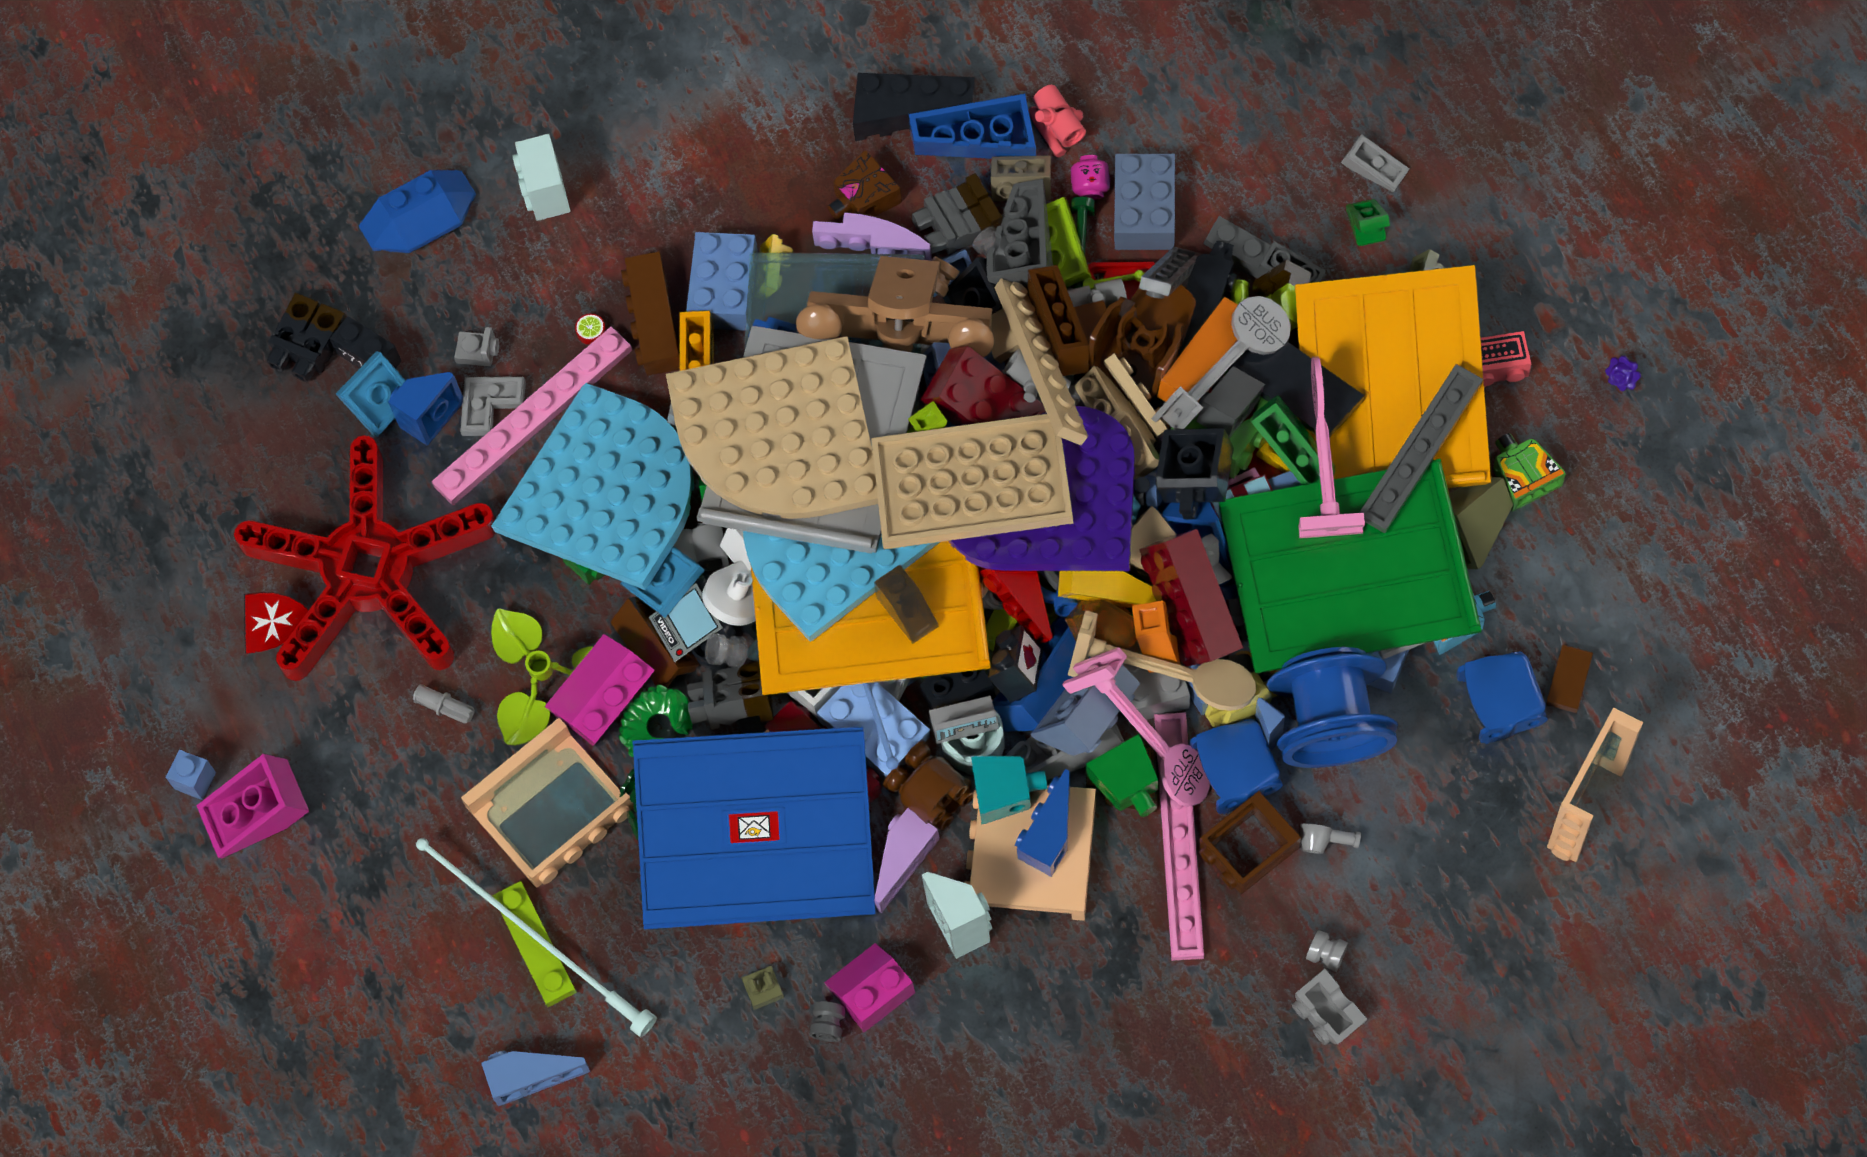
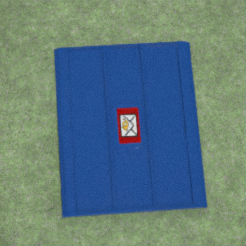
M863 727L633 741L644 929L875 914Z

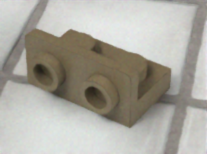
M1051 156L992 157L991 192L993 201H1007L1014 184L1043 179L1046 200L1051 199Z

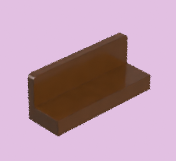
M630 597L613 617L611 624L630 651L655 670L650 676L655 686L662 685L667 688L677 675L694 672L700 663L692 652H688L674 662L649 619V616L656 611L638 597Z

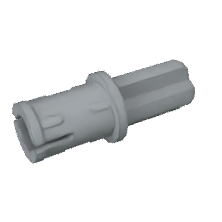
M423 684L416 688L413 695L414 703L436 711L438 716L446 715L464 724L472 720L475 712L472 706L451 698L450 693L445 692L442 694Z

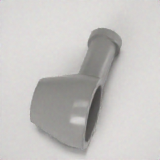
M1300 824V837L1304 852L1323 854L1329 842L1352 845L1355 848L1359 847L1360 832L1355 831L1353 833L1334 830L1330 827L1316 824Z

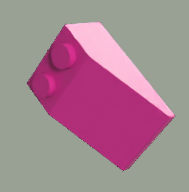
M262 754L196 805L218 858L227 857L287 829L309 812L288 760L267 754Z

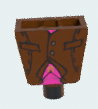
M865 150L834 180L833 185L837 199L827 205V208L836 220L848 212L875 217L902 203L901 190Z

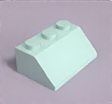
M930 872L922 874L927 905L955 958L957 959L989 943V931L993 928L988 912L990 908L982 892L976 895L970 884Z

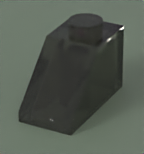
M898 565L874 581L876 598L912 644L939 627L919 588L901 565Z

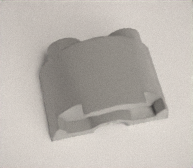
M1326 969L1295 993L1296 1001L1292 1004L1293 1009L1303 1020L1309 1019L1315 1027L1313 1033L1324 1045H1327L1329 1042L1339 1044L1367 1021V1018L1357 1006L1342 993L1340 986Z

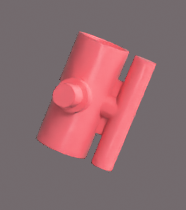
M1051 84L1041 88L1033 97L1032 101L1036 106L1028 109L1029 116L1055 156L1059 158L1066 153L1064 147H1071L1084 138L1086 130L1080 122L1083 118V112L1070 107L1055 85Z

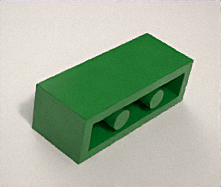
M1279 395L1275 396L1253 413L1252 424L1302 485L1320 482L1316 441ZM1332 462V470L1334 476L1336 466Z

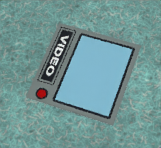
M697 583L690 587L666 618L658 612L649 616L674 662L723 628L719 620L705 607L702 592Z

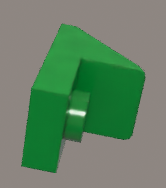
M1375 199L1346 205V211L1358 246L1386 240L1385 227L1390 226L1389 216Z

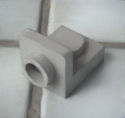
M485 327L484 334L459 332L454 356L456 364L491 367L493 356H497L499 352V339L495 338L494 332L490 327Z

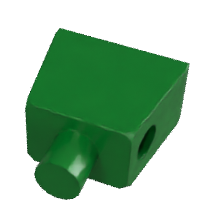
M1139 734L1086 763L1088 778L1117 810L1122 811L1134 805L1141 817H1145L1156 810L1157 806L1150 795L1158 790V778Z

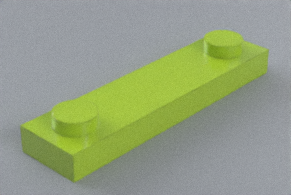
M521 881L492 895L493 898L552 944ZM501 912L547 1007L577 993L561 960Z

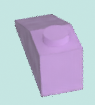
M909 808L902 815L897 814L888 826L889 832L874 899L876 909L881 913L940 840L938 829L930 823L926 824Z

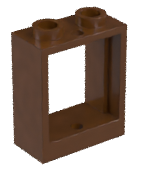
M1258 791L1200 837L1201 850L1199 853L1208 865L1212 866L1214 864L1222 872L1220 877L1231 890L1236 888L1242 895L1298 850L1301 837L1261 792ZM1254 815L1282 847L1242 878L1215 845Z

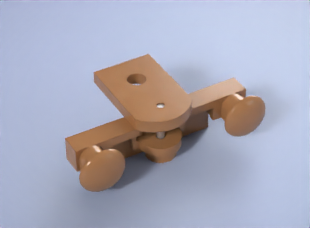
M880 256L869 296L811 291L807 307L798 314L796 320L799 334L808 338L836 339L841 333L843 337L880 340L883 342V348L906 352L912 351L914 343L931 345L933 342L949 343L951 349L969 346L984 358L991 352L994 346V336L991 331L992 308L932 303L940 272L939 261ZM906 319H914V322L903 321V320H906Z

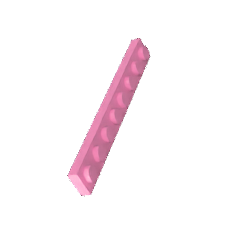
M612 327L607 329L432 480L433 486L454 506L566 409L585 383L593 385L633 351L631 345Z

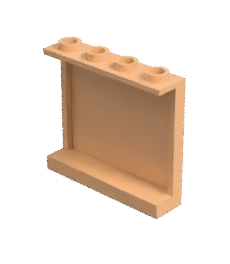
M1070 787L1068 847L1052 877L1019 860L1017 847L1015 846L1023 829L1028 831L1034 820L1031 819V816L1036 806L1040 802L1044 804L1050 795L1047 793L1048 789L1029 792L1031 803L1029 810L987 824H981L977 793L974 790L973 809H978L977 820H971L970 839H975L974 851L968 850L966 869L971 870V879L964 883L972 885L976 895L982 892L989 907L1072 914V920L1085 921L1096 789Z

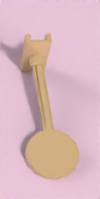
M1085 610L1068 672L1069 676H1078L1073 669L1076 663L1089 659V656L1094 657L1118 648L1107 645V641L1094 638L1097 613ZM1121 649L1127 656L1123 662L1124 664L1191 682L1197 696L1207 705L1216 709L1227 711L1242 709L1250 704L1255 696L1256 682L1252 674L1242 665L1231 660L1216 659L1212 662L1201 664L1197 669H1192Z

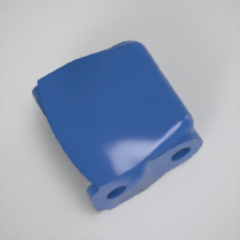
M1512 652L1505 655L1480 658L1466 662L1457 669V679L1459 682H1466L1473 708L1485 727L1480 730V743L1489 744L1507 739L1522 731L1538 727L1548 720L1545 713V701L1529 658L1523 652Z
M1246 719L1235 724L1219 726L1197 734L1196 737L1190 740L1192 749L1198 751L1207 779L1220 797L1216 801L1218 814L1234 811L1258 791L1263 796H1267L1282 788L1283 783L1280 779L1279 768L1263 731L1255 719Z

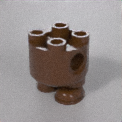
M922 740L914 745L905 757V762L910 767L915 768L911 775L905 766L900 765L888 774L883 786L893 792L899 791L900 800L906 809L909 808L926 824L930 823L942 831L952 823L954 819L952 814L960 806H966L973 799L974 791L971 790L972 784L970 779L959 774L946 758L931 755L928 744Z

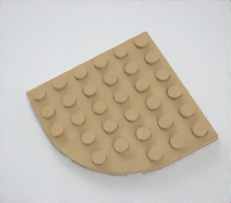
M847 336L666 374L675 425L686 459L701 477L704 484L729 503L756 514L768 513L780 515L781 518L786 519L824 516L878 504L873 451Z

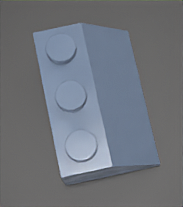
M1122 664L1114 677L1116 680L1115 684L1132 702L1135 697L1133 693L1140 685V682ZM1095 685L1072 694L1065 689L1030 735L1034 739L1072 756L1084 752L1091 753L1100 745V737L1104 731L1110 729L1117 722L1118 717L1116 715L1120 710Z

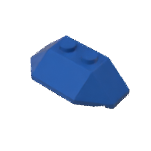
M429 170L379 197L360 223L359 228L373 251L384 250L411 253L461 226L472 201L475 199L476 193L462 170Z

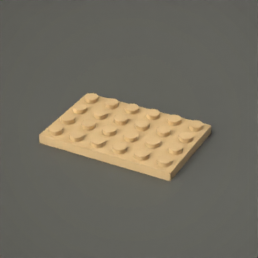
M1047 414L871 438L884 549L1073 524L1062 438L1056 436Z

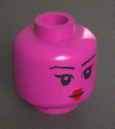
M1084 155L1080 157L1079 162L1072 165L1070 171L1073 192L1080 197H1089L1094 200L1103 198L1104 193L1110 189L1108 164L1105 161L1098 160L1097 155Z

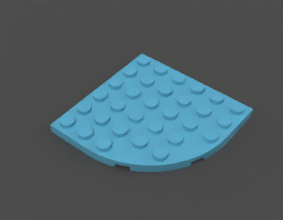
M585 383L491 527L498 534L646 590L676 543L689 516L691 491H694L692 466L686 459L677 432L659 413L635 400Z
M743 531L747 556L752 571L762 589L810 642L940 543L935 542L884 549L881 534L877 551L871 554Z

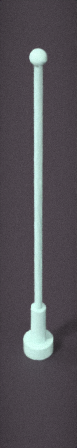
M420 838L417 840L416 846L419 850L428 852L606 997V1002L632 1022L630 1030L640 1038L650 1031L657 1020L654 1014L647 1009L640 1012L614 990L608 991L430 847L427 839Z

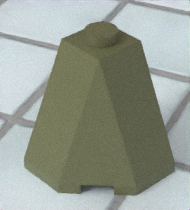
M1491 477V483L1487 485L1460 487L1449 493L1467 569H1480L1483 566L1513 506L1503 477Z

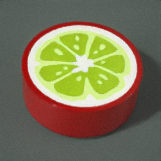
M590 313L581 316L577 320L575 331L582 343L590 345L606 331V326L599 315Z

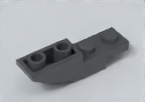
M1218 216L1203 243L1211 249L1216 241L1234 245L1233 267L1255 278L1261 277L1268 271L1271 272V269L1286 259L1311 272L1309 283L1320 282L1326 270L1274 241L1270 245L1221 216Z

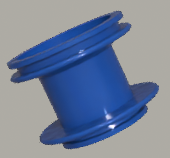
M1353 647L1315 650L1298 655L1285 662L1282 669L1273 674L1267 682V688L1272 693L1294 699L1298 727L1287 731L1277 741V747L1282 751L1283 761L1288 765L1302 768L1331 767L1370 759L1393 748L1397 743L1395 733L1398 728L1397 721L1385 715L1371 714L1366 688L1367 684L1379 679L1386 672V662L1379 657L1367 655L1364 650Z

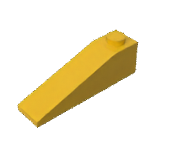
M1060 571L1058 597L1126 608L1156 602L1152 593V586L1124 571Z

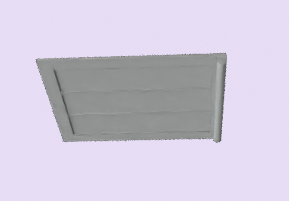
M752 326L743 358L831 339H813L799 333ZM849 342L871 446V438L907 433L910 423L908 418L912 416L927 355ZM706 486L702 504L697 515V521L703 524L871 554L872 552L876 553L881 536L878 504L824 516L786 519L781 518L780 515L768 513L760 515L744 510L729 503Z

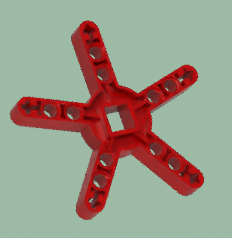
M363 435L354 439L350 446L349 522L335 529L328 538L255 521H244L237 525L234 537L246 556L320 573L326 585V588L276 655L277 664L283 674L292 681L304 679L355 611L372 612L381 609L385 611L430 667L435 670L449 668L454 661V652L447 638L409 594L407 588L410 584L414 567L492 538L496 532L491 527L495 517L490 507L483 503L473 504L398 532L394 527L383 521L382 453L372 437ZM372 478L368 484L361 485L363 480ZM372 506L368 512H360L364 507ZM453 529L459 530L457 534L453 536H446L447 533ZM423 540H430L428 545L418 547V544ZM286 542L282 548L274 549L278 543ZM314 549L310 555L303 556L306 550ZM358 553L381 557L374 578L352 573ZM408 605L404 611L395 612L399 606ZM336 610L335 614L331 617H324L326 612ZM420 626L426 627L422 633L414 634L416 628ZM318 634L314 641L305 642L310 635ZM434 643L441 653L433 652L430 646Z

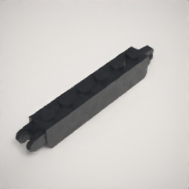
M1216 241L1209 255L1202 254L1196 258L1186 287L1195 298L1196 306L1177 358L1226 296L1227 291L1232 292L1234 289L1237 274L1233 273L1232 256L1234 245ZM1156 395L1150 405L1156 410L1158 407L1161 408L1165 401ZM1169 424L1165 425L1168 430L1172 428ZM1154 436V438L1156 439L1154 445H1157V447H1161L1163 437L1157 440V438Z

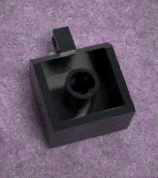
M1225 429L1164 430L1156 474L1157 489L1165 503H1180L1179 512L1184 520L1196 519L1200 502H1225L1234 448Z

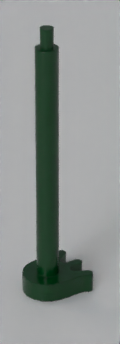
M1075 197L1071 200L1069 208L1071 214L1077 212L1076 230L1085 255L1088 214L1094 216L1095 200L1089 197ZM1083 281L1074 284L1073 289L1083 287Z

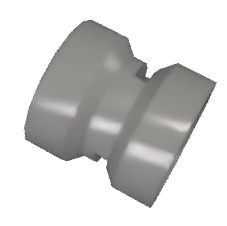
M1318 930L1306 959L1314 963L1323 960L1322 963L1326 965L1327 969L1337 972L1349 942L1342 939H1332L1330 941L1328 933Z

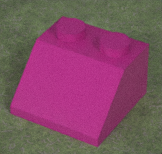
M876 943L824 982L840 1004L846 1007V1011L864 1033L915 994L911 979L897 962Z

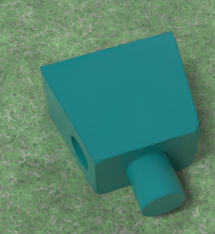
M971 757L981 824H987L1029 810L1031 808L1029 792L1048 789L1045 770L1026 773L1023 757Z

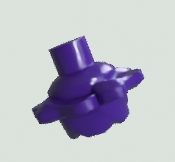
M1622 355L1619 359L1613 357L1610 360V366L1605 369V373L1609 376V384L1617 386L1622 392L1627 388L1630 390L1635 389L1637 380L1641 378V373L1636 371L1638 364L1630 361L1625 355Z

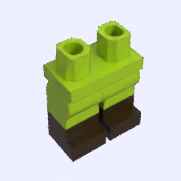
M1286 259L1271 269V272L1268 271L1253 282V292L1257 293L1258 296L1273 300L1282 307L1288 316L1291 325L1290 331L1298 327L1295 285L1309 283L1311 272Z

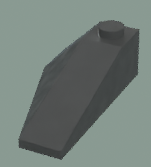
M1043 179L1013 185L1004 208L1005 216L1002 224L997 227L995 232L996 239L994 245L989 247L987 253V278L989 282L997 284L1002 278L1011 283L1018 282L1028 289L1029 269L1053 266Z

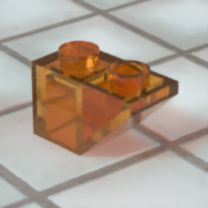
M1106 599L1080 601L1065 619L1075 641H1077L1085 610L1098 614L1094 638L1107 641V645L1120 647L1121 649L1133 646L1137 640L1134 618Z

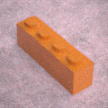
M1226 297L1222 299L1161 379L1158 398L1166 402L1180 386L1186 392H1189L1237 342L1231 321L1232 314L1238 304Z

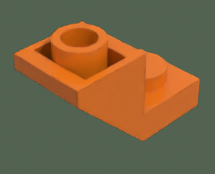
M1162 600L1132 606L1136 639L1141 653L1180 665L1177 637L1170 634L1166 602Z

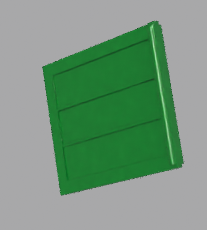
M1441 459L1432 460L1386 533L1365 522L1363 534L1299 538L1298 526L1300 517L1321 516L1320 504H1322L1320 482L1226 499L1225 502H1218L1255 674L1282 669L1283 664L1291 658L1325 648L1353 647L1364 650L1366 653L1476 634L1482 631ZM1387 470L1333 479L1335 500L1339 503L1340 514L1359 513Z

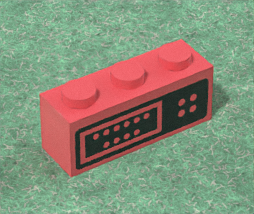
M1524 331L1481 338L1484 387L1490 386L1494 382L1505 380L1508 382H1518L1529 376L1531 360Z

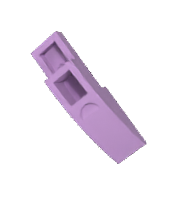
M844 213L843 223L813 221L812 233L815 246H820L824 249L843 247L855 251L871 249L872 260L878 261L880 256L932 261L930 244L917 234L895 223L854 213Z

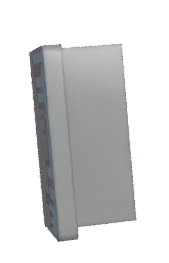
M991 696L929 710L937 744L999 729L997 714L994 710Z

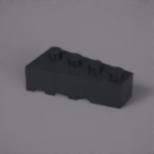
M858 73L853 115L855 141L866 140V136L878 134L880 137L892 135L891 132L909 129L910 132L909 114L975 103V77Z

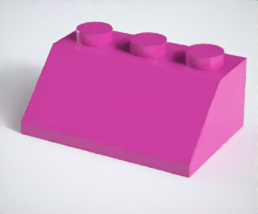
M603 634L544 707L594 746L655 670L632 651Z

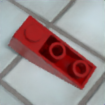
M982 568L979 571L984 578L985 586L991 592L996 593L1003 602V608L1006 613L1015 618L1038 644L1048 642L1053 638L1037 571H1002Z

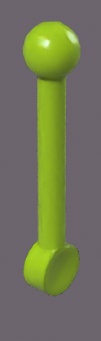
M1137 270L1134 274L1099 280L1088 278L1083 281V287L1089 286L1093 290L1094 284L1121 278L1122 281L1136 280L1140 282L1141 276L1145 273L1142 270Z

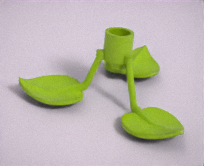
M498 608L495 612L491 629L494 650L503 661L510 664L519 662L525 655L527 657L525 666L532 677L530 698L522 692L512 693L501 701L497 712L498 724L503 734L504 742L507 745H521L530 742L547 728L550 721V711L544 707L547 703L535 700L537 697L538 681L550 678L553 670L571 675L593 646L584 647L576 651L572 656L574 669H568L557 662H551L545 652L534 651L542 642L543 632L540 624L533 617L524 613Z

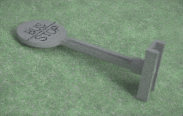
M1261 296L1248 297L1240 302L1232 314L1231 321L1237 342L1189 392H1186L1180 386L1151 419L1156 423L1162 417L1173 429H1185L1203 409L1197 401L1246 350L1262 355L1272 354L1280 350L1289 339L1291 328L1288 316L1282 307L1273 300Z

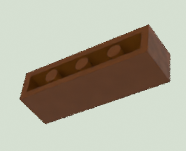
M660 251L624 258L626 269L621 270L624 288L630 287L631 295L626 296V303L629 314L634 313L635 321L630 322L633 339H639L640 348H635L638 366L644 365L647 376L680 370V354Z
M1058 265L1029 269L1027 294L1032 305L1035 307V313L1043 326V331L1051 345L1052 353L1059 363L1058 367L1062 376L1088 372L1089 344Z

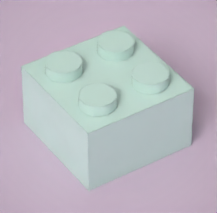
M550 134L515 142L517 154L512 155L516 172H518V181L527 211L533 210L537 221L571 212Z

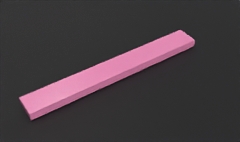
M1186 712L1154 714L1155 731L1169 747L1181 743L1188 745ZM1157 754L1171 961L1204 959L1193 806L1179 805L1169 796L1160 776L1161 758Z

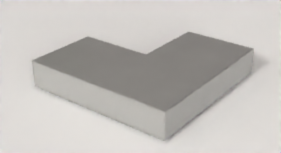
M465 377L460 428L462 436H485L493 428L494 409L517 408L522 404L525 398V378Z

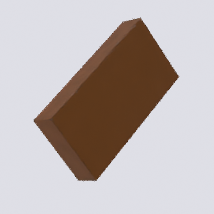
M1562 644L1546 705L1577 713L1593 656L1592 652Z

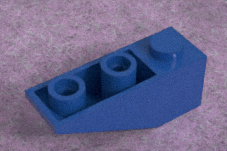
M1067 769L1063 771L1060 777L1055 776L1047 790V793L1050 795L1044 804L1040 802L1036 806L1031 816V819L1034 820L1028 831L1026 829L1021 831L1015 842L1018 859L1052 877L1068 847L1070 772Z

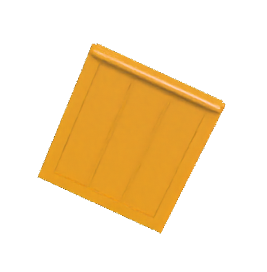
M1475 265L1296 284L1299 350L1310 358L1319 356L1323 367L1365 395L1364 401L1329 438L1331 460L1336 466L1333 479L1387 470L1455 364L1482 378L1483 382L1433 460L1441 459L1448 488L1487 485L1491 483ZM1307 430L1316 441V435Z
M949 541L938 543L811 642L762 589L751 568L762 695L991 668L979 566L967 561L965 556L956 548H953Z

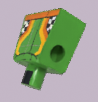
M1511 433L1497 439L1495 444L1501 454L1495 458L1493 470L1496 477H1503L1513 502L1512 512L1563 486L1566 475L1565 471L1535 439H1529L1519 445Z

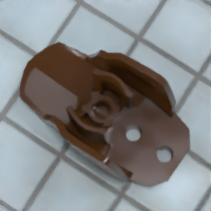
M1182 284L1170 296L1165 295L1162 299L1148 296L1146 294L1147 290L1139 288L1131 300L1121 296L1118 301L1108 306L1091 334L1088 359L1090 368L1093 366L1098 367L1130 403L1131 401L1105 366L1104 360L1113 354L1119 360L1124 357L1132 370L1136 372L1131 378L1136 385L1141 382L1151 395V398L1147 401L1151 403L1158 394L1161 379L1176 361L1196 306L1195 298Z

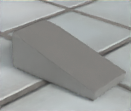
M1362 134L1341 161L1350 170L1392 192L1395 191L1410 169Z

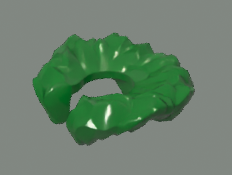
M657 685L656 688L650 687L648 691H642L639 696H634L632 702L627 704V709L623 711V718L621 719L622 726L619 727V739L629 750V756L633 757V741L665 739L652 737L647 729V725L657 714L666 715L677 733L689 735L693 726L688 710L689 701L681 691Z

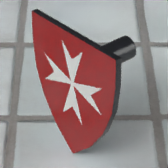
M275 592L244 594L245 653L262 652L284 644L308 612V609L291 597Z

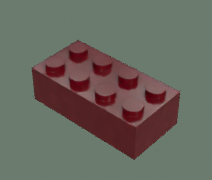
M969 346L949 349L921 398L927 405L934 401L945 419L955 426L1035 416L1046 412L1043 403L1037 399L1034 402H1027L1024 399L1025 391L1021 386Z
M1197 529L1167 537L1139 549L1141 565L1145 572L1149 574L1153 584L1152 593L1156 601L1163 600L1166 602L1169 630L1172 635L1177 637L1179 659L1185 667L1212 662L1243 648Z

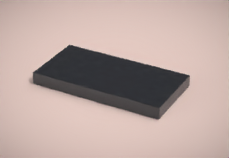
M1286 342L1280 350L1272 354L1262 355L1246 350L1228 368L1229 371L1234 366L1264 383L1265 386L1261 397L1269 402L1279 395L1301 424L1316 435L1317 419L1313 405L1311 381L1312 358L1289 342ZM1321 365L1324 388V418L1328 426L1330 438L1364 401L1365 395Z

